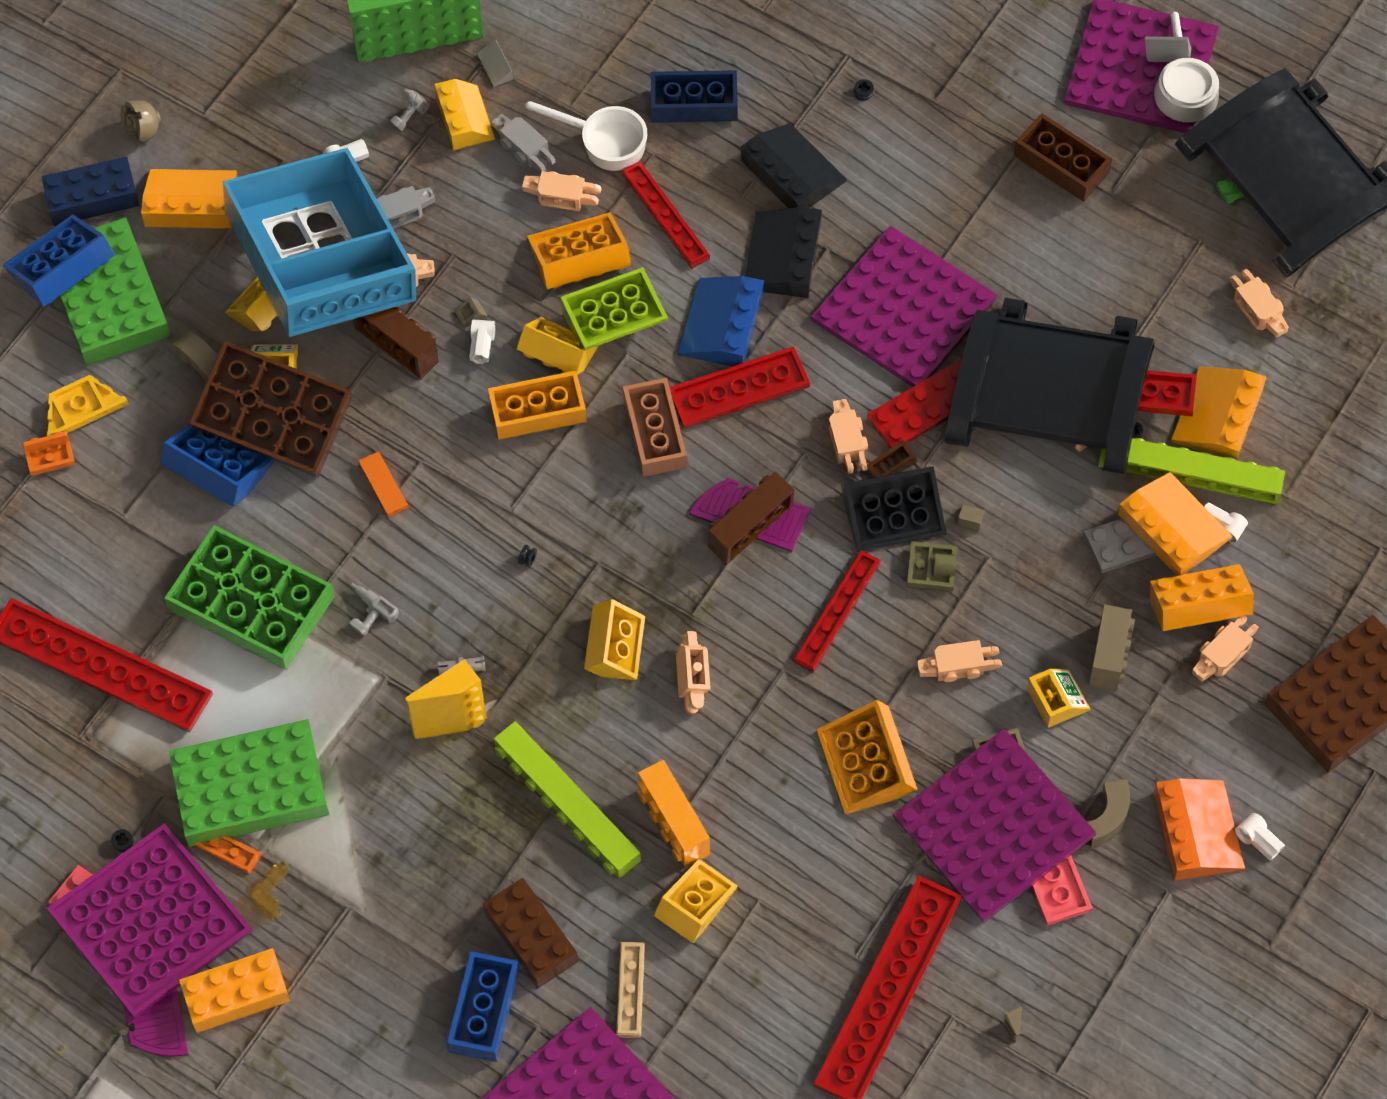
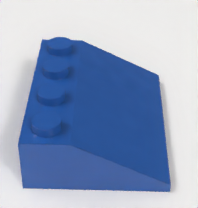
M72 214L2 266L35 301L45 306L52 303L63 292L70 290L81 279L88 277L96 268L106 264L115 254L102 233Z
M745 276L699 278L678 355L731 367L744 363L764 294V280Z
M190 424L164 442L160 464L232 507L247 497L275 462V460L197 430Z

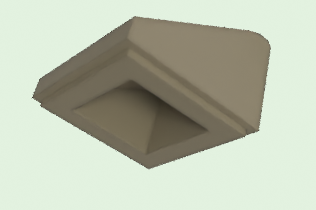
M469 297L454 310L465 328L471 326L473 319L483 320L488 317L480 302L472 297Z
M963 505L957 526L980 531L985 510Z
M1022 1007L1006 1013L1003 1022L1015 1043L1018 1042L1020 1036Z

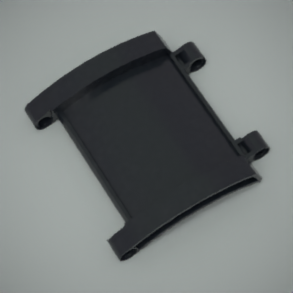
M1284 68L1247 88L1216 109L1176 141L1175 146L1189 162L1197 158L1204 151L1211 155L1288 247L1275 260L1272 259L1275 266L1287 278L1341 237L1387 210V161L1368 170L1316 109L1317 106L1329 97L1324 87L1316 78H1313L1299 88L1297 80Z
M1005 297L1001 316L995 312L976 310L958 372L945 443L968 447L973 427L1106 449L1102 470L1125 474L1141 395L1155 348L1153 338L1135 336L1138 320L1117 316L1115 317L1114 329H1111V334L1026 321L1028 302L1024 300Z

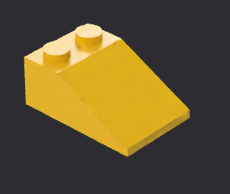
M698 859L662 897L654 917L691 943H694L706 930L738 886Z

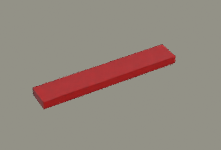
M641 161L622 170V176L690 268L693 269L709 260L710 254Z
M860 550L794 657V663L813 673L815 672L879 567L880 559Z

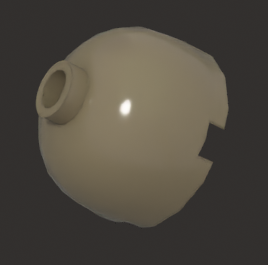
M144 100L125 102L126 104L121 106L122 126H127L129 133L125 134L129 141L133 144H138L152 139L156 135L161 121L159 112L149 102Z

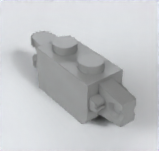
M500 114L492 121L493 127L500 134L501 145L504 149L514 153L520 163H525L529 168L533 166L540 173L546 170V167L540 161L542 158L550 165L555 163V158L549 152L548 141L522 117H515L513 120H510L503 114Z
M413 186L377 198L393 229L419 220L422 216V209L436 202L430 187L415 190Z

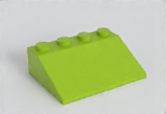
M643 267L560 297L562 313L584 350L668 321V316Z

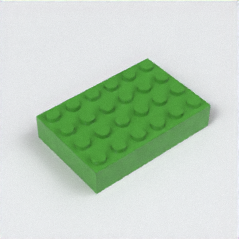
M347 0L358 63L483 38L480 0Z
M126 217L94 228L105 236L115 255L106 264L96 268L88 277L81 279L70 290L60 295L86 366L171 337L167 321Z
M213 525L164 599L169 611L287 670L335 595L332 584Z
M309 719L169 750L184 834L189 847L194 846L193 844L200 842L203 844L216 838L220 840L224 836L235 837L329 815Z

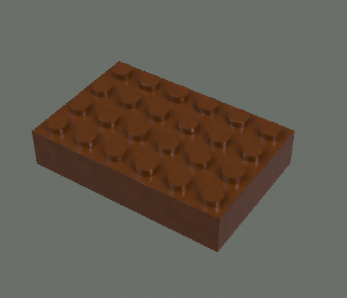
M224 341L189 424L197 430L319 478L353 394L349 389Z
M1371 615L1268 693L1265 706L1327 773L1387 728V628L1374 615Z

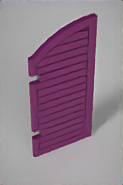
M727 478L707 490L693 505L689 515L713 523L716 519L721 520L726 516V511L733 504L738 505L742 501V497L750 489L754 491L756 488L746 485L744 490L738 488L740 482ZM793 502V506L758 536L757 540L792 552L811 508Z
M177 988L136 1019L124 1007L126 1025H134L135 1030L128 1032L130 1047L135 1046L142 1051L158 1056L179 1057L189 1055Z

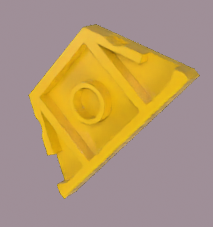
M91 375L81 378L49 393L47 436L55 432L69 433L129 405L126 397L119 396L113 392L112 388L99 383Z

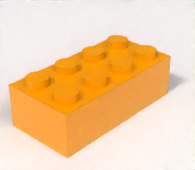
M577 371L488 388L498 440L587 422L586 409Z
M1240 564L1150 581V603L1163 631L1253 615L1254 593Z
M661 760L638 772L639 781L637 786L639 791H637L639 799L643 804L647 803L650 808L648 812L654 823L658 822L662 828L660 830L661 836L666 843L670 842L673 849L671 851L675 860L678 863L681 861L684 868L694 864L698 859L702 860L710 855V837L665 761Z
M273 948L179 980L196 1033L290 1002Z

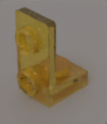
M284 861L274 865L269 870L268 877L253 888L251 895L253 904L275 921L281 915L280 903L269 893L289 871Z

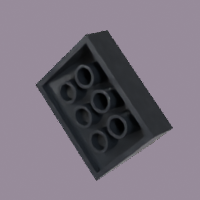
M791 123L757 134L741 146V161L787 208H810L847 181Z
M795 207L757 212L745 277L764 280V292L809 298L821 229L822 210Z
M934 466L841 484L845 508L857 552L947 534Z

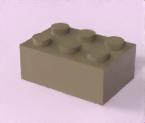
M1104 604L1089 687L1116 692L1118 683L1123 684L1135 619L1131 618V609Z

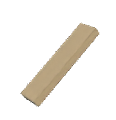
M620 942L616 1035L619 1038H641L645 943Z

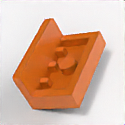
M55 432L50 436L32 438L22 443L31 476L76 465L67 432Z

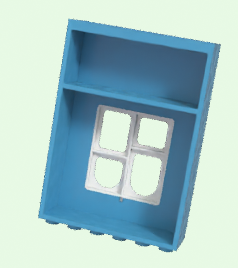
M348 147L223 181L225 214L289 337L416 301L415 267ZM320 212L331 215L337 225L335 228L317 233L311 232L307 225V219L310 215ZM282 222L294 223L299 227L306 240V244L283 250L277 243L272 230L277 224ZM336 235H342L345 239L343 242L322 248L317 243L318 240Z

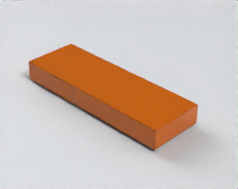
M379 451L358 460L388 518L409 508Z
M229 836L221 837L222 839L220 840L218 838L212 839L203 844L200 842L193 844L195 847L247 874L251 873L262 855L255 849Z

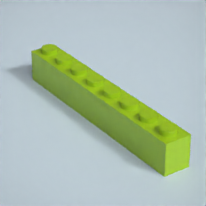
M1132 438L1126 473L1158 479L1171 472L1182 485L1278 505L1285 476L1284 470L1274 466L1265 467L1250 461L1242 462L1231 457L1213 456L1208 452L1199 453L1184 447L1176 448L1160 442H1147L1141 438ZM1106 449L1101 451L1098 467L1103 468Z
M516 721L494 738V751L502 760L505 758L510 763L511 770L517 776L521 774L525 779V784L532 792H538L542 803L548 809L551 807L554 809L558 820L563 825L568 824L571 827L573 836L579 842L583 840L587 844L589 853L594 858L599 857L604 862L603 867L610 875L615 874L620 879L641 861L640 852Z

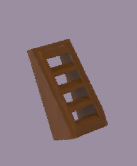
M902 440L867 464V467L874 477L902 472L917 463L918 460L906 442ZM902 452H903V453L905 454V456L907 457V458L904 459V460H903L902 457L899 455V454L902 453ZM894 456H895V457L897 458V460L900 462V463H898L897 465H896V464L894 463V461L891 459V458H893ZM885 461H888L892 468L890 470L885 466ZM880 465L885 473L881 475L876 466Z

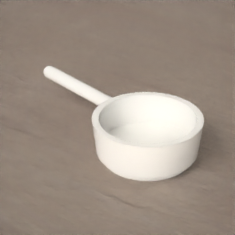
M1172 12L1170 17L1173 36L1182 37L1179 14ZM1194 58L1174 60L1164 67L1154 89L1155 102L1166 116L1181 122L1200 121L1210 115L1217 107L1219 101L1218 76L1211 66L1201 60Z
M531 101L525 105L528 110L583 129L582 138L587 155L595 165L602 169L610 171L624 170L637 163L644 154L647 127L644 120L631 109L620 106L605 107L594 112L584 121Z

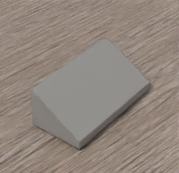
M1145 37L1148 62H1172L1181 58H1190L1191 45L1188 37Z
M496 39L477 52V56L493 87L513 80L512 70Z

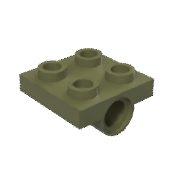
M911 541L907 587L953 591L957 546Z

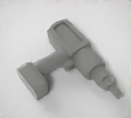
M407 88L404 89L408 103L405 111L400 117L393 116L390 120L401 131L406 127V122L415 110L423 115L430 107V104L421 95Z
M354 583L350 585L362 598V601L369 606L366 609L369 614L363 622L356 618L348 623L362 637L366 636L369 628L378 616L388 623L397 619L399 614L398 608L382 596L376 595L371 590L367 591L365 588Z

